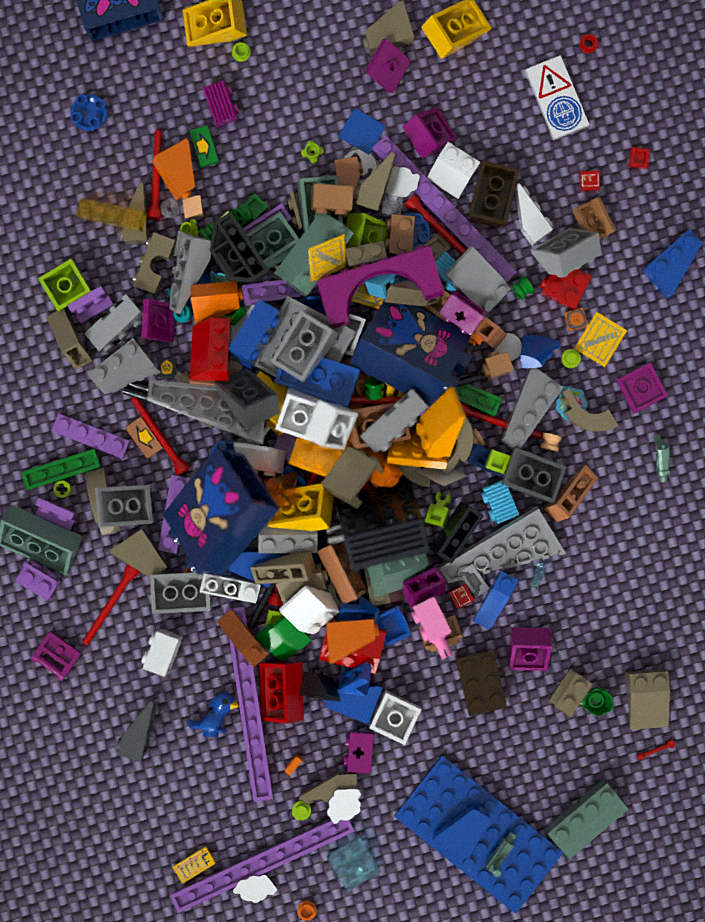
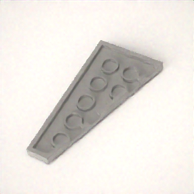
M149 380L148 401L263 445L265 420L245 428L235 418L214 385Z
M535 507L461 551L452 564L445 561L438 565L447 582L452 583L463 580L459 572L471 564L474 565L479 574H488L493 570H504L528 564L533 560L541 558L544 560L548 559L549 556L564 555L566 553L539 508Z

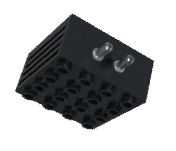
M410 480L398 481L393 487L378 486L374 489L359 491L356 497L362 503L358 508L353 507L338 497L335 498L340 524L326 529L327 534L335 533V536L328 538L329 544L345 541L352 571L430 552L423 519Z

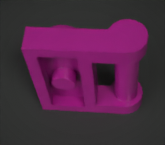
M50 631L30 660L40 663L57 675L60 681H63L82 652ZM42 653H47L65 666L64 669H60L42 656Z

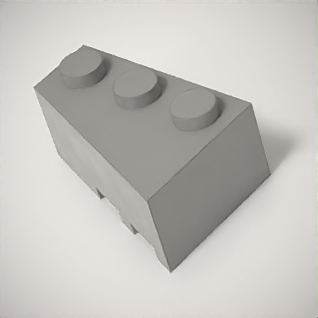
M132 338L89 372L88 375L104 394H108L128 386L127 384L142 381L148 376L157 375L161 372L142 347Z

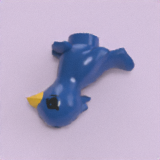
M227 692L219 693L210 701L209 707H213V711L206 714L201 720L194 721L188 719L187 725L190 729H202L203 736L218 738L219 733H226L227 730L222 728L224 716L230 710L239 707L231 694Z

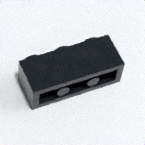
M460 502L429 550L452 564L484 515L470 505Z

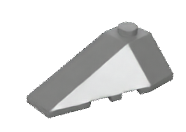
M179 230L174 248L177 264L172 270L175 283L171 286L169 306L170 310L178 314L181 313L191 295V285L197 284L212 255L210 252V239Z

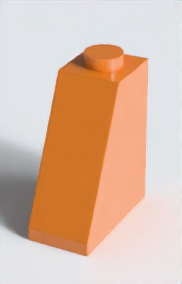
M186 138L155 155L152 163L176 201L180 198L182 200L189 198L195 188L189 141Z
M237 282L191 285V302L195 325L209 318H220L240 308L239 300H243L242 288L238 289Z
M370 447L360 448L366 453L367 457L374 456L381 462L379 465L384 469L383 473L374 470L367 481L382 487H393L398 483L403 472L396 464H387L388 454L386 451L380 450L375 454Z
M374 619L326 623L329 664H334L373 642L375 636H378V624H374Z

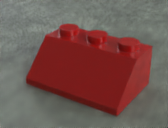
M209 318L193 326L190 380L229 381L230 352L228 348L231 345L232 330L230 318Z
M333 617L329 623L337 622V617ZM378 628V636H375L373 642L337 661L335 664L356 668L367 662L372 666L371 673L376 674L387 630ZM326 632L319 660L329 662Z
M302 662L259 663L262 721L286 724L304 721L303 696L299 695L303 679Z

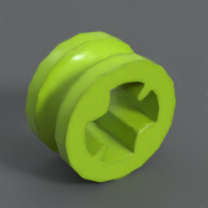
M58 481L53 487L54 494L60 498L70 496L72 493L71 484L67 481ZM61 484L67 487V492L64 491V495H62L61 491H58V487H62Z

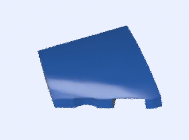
M523 335L521 348L522 368L542 367L546 360L553 356V351L561 348V342L545 336Z

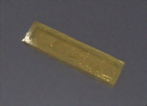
M80 198L75 216L80 219L142 232L148 213Z

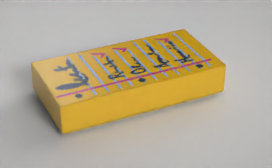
M204 846L173 865V869L183 884L216 864V861L208 847Z

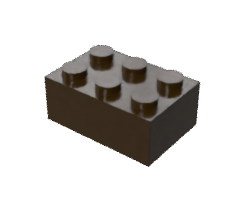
M482 160L467 220L504 229L520 169Z
M490 648L455 656L468 715L472 716L507 708L494 650Z

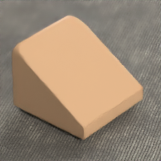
M201 195L183 200L185 219L204 216Z

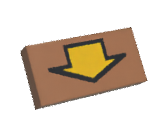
M139 417L125 427L147 459L163 449V446L142 417Z

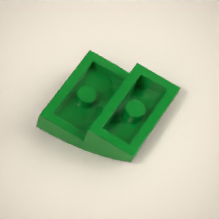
M284 615L273 625L269 623L255 636L280 662L296 654L312 641L305 632L299 631Z

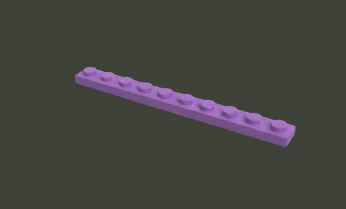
M384 136L372 148L382 161L391 152L397 154L393 167H405L411 170L412 174H419L418 187L412 192L466 249L473 246L505 282H508L517 273L387 136Z
M245 606L231 608L248 627ZM230 640L253 800L256 802L273 799L254 667Z
M330 819L171 893L170 897L177 913H180L236 887L241 880H247L251 876H260L354 832V828L350 820H339L335 824Z

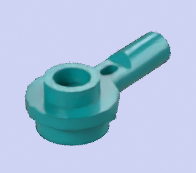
M171 288L166 290V293L169 296V298L171 294ZM186 304L180 314L174 312V318L180 323H185L192 317V310Z

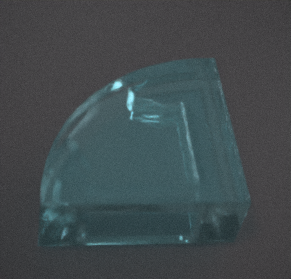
M537 563L530 588L537 590L544 575L545 564Z

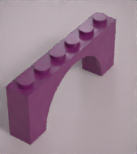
M419 246L415 248V251L409 253L403 251L396 254V257H383L378 259L376 263H364L356 269H344L339 272L340 274L334 276L328 274L317 280L331 329L351 324L349 308L355 292L367 280L379 275L394 274L411 280L421 290L426 301L444 295L431 246Z

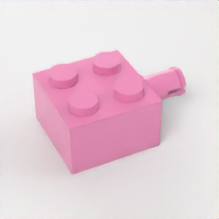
M435 597L414 606V612L411 615L416 624L420 622L422 627L420 633L424 641L428 640L429 643H435L441 659L446 658L444 649L448 656L452 655L453 652H451L445 639L446 635L452 632Z

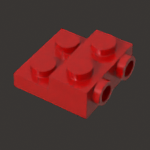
M579 269L573 270L566 277H557V275L550 274L548 278L544 277L540 288H542L540 294L575 310L592 275Z

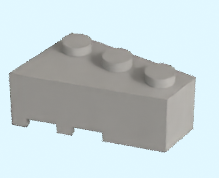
M126 294L122 297L124 301L117 307L112 306L109 309L110 313L100 318L84 333L101 353L111 351L115 347L114 343L119 339L121 341L130 334L129 331L132 328H138L142 325V311Z
M411 389L362 433L360 437L375 454L380 450L384 452L392 445L390 441L394 437L396 439L401 437L405 433L404 428L407 425L411 427L419 420L417 416L428 406Z

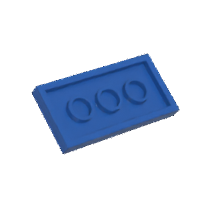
M323 357L304 382L280 367L275 382L349 407L361 370Z

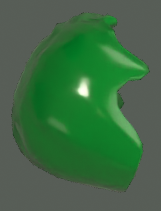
M594 687L588 691L580 704L584 709H588L590 714L601 716L613 709L614 701L608 690L602 687Z

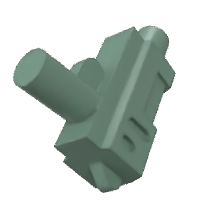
M655 434L653 439L656 445V471L659 475V481L666 482L667 475L670 474L668 464L669 446L664 439H661L660 434Z
M511 831L506 838L502 837L495 851L491 853L485 862L487 869L495 877L501 875V864L514 847L512 842L517 836Z

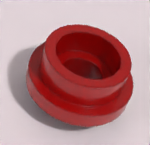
M585 34L579 41V47L584 53H593L598 47V39L592 34ZM585 42H590L592 46L587 47Z

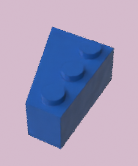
M689 229L642 270L667 299L675 292L702 242Z
M261 300L257 301L228 348L232 360L253 370L265 345L269 342L274 328L276 329L281 321L279 310Z

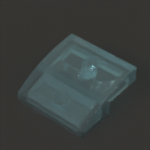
M360 836L327 855V859L348 892L381 872Z

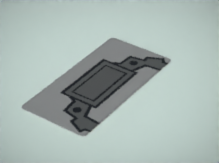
M473 564L459 572V575L475 597L489 590V587Z

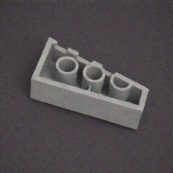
M529 368L500 442L511 450L514 447L520 449L563 387L539 369Z

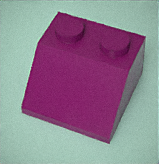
M438 108L416 114L402 127L407 138L411 140L422 159L433 156L444 149L447 142L453 143L458 139Z
M511 627L509 670H548L552 648L550 628Z

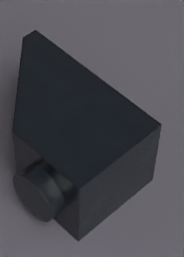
M313 669L312 673L304 672L299 695L340 702L341 698L331 677L323 675L324 672Z

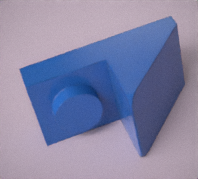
M360 596L356 599L355 604H340L337 622L374 619V624H376L379 609L363 596Z
M366 662L342 674L337 691L367 696L372 666Z

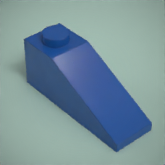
M499 570L473 622L490 630L519 580Z

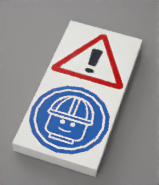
M561 55L525 69L526 76L553 141L589 126Z

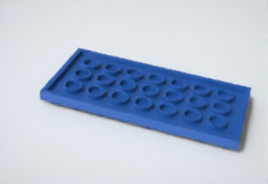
M443 755L439 757L394 815L395 818L515 914L563 854L561 849ZM480 805L489 811L488 814L491 820L468 860L433 840V834L470 806L478 807ZM511 831L517 836L512 842L514 847L501 864V875L495 877L487 869L485 862L491 853L495 851L502 837L506 838Z

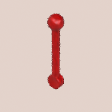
M668 740L665 745L645 753H638L637 758L643 760L645 756L668 747L673 748L675 743L672 740Z

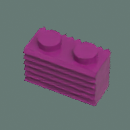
M222 80L221 82L203 87L216 128L238 120L237 114L240 113L237 104H232L230 97L233 96L230 85L226 86L225 81Z

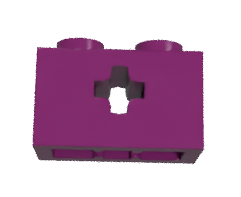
M457 290L451 294L439 312L446 321L456 324L461 332L470 335L478 329L488 314L487 311Z
M435 567L403 582L402 594L412 609L414 606L430 598L444 594L446 580L439 569Z
M350 730V735H346L345 747H349V753L344 756V766H347V772L371 774L373 732ZM357 747H361V751H363L360 753V756L356 755Z

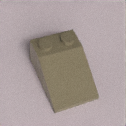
M391 152L361 184V187L356 188L354 199L357 200L355 204L377 211L380 210L397 154Z
M654 669L625 672L630 730L669 727L670 687L668 671Z

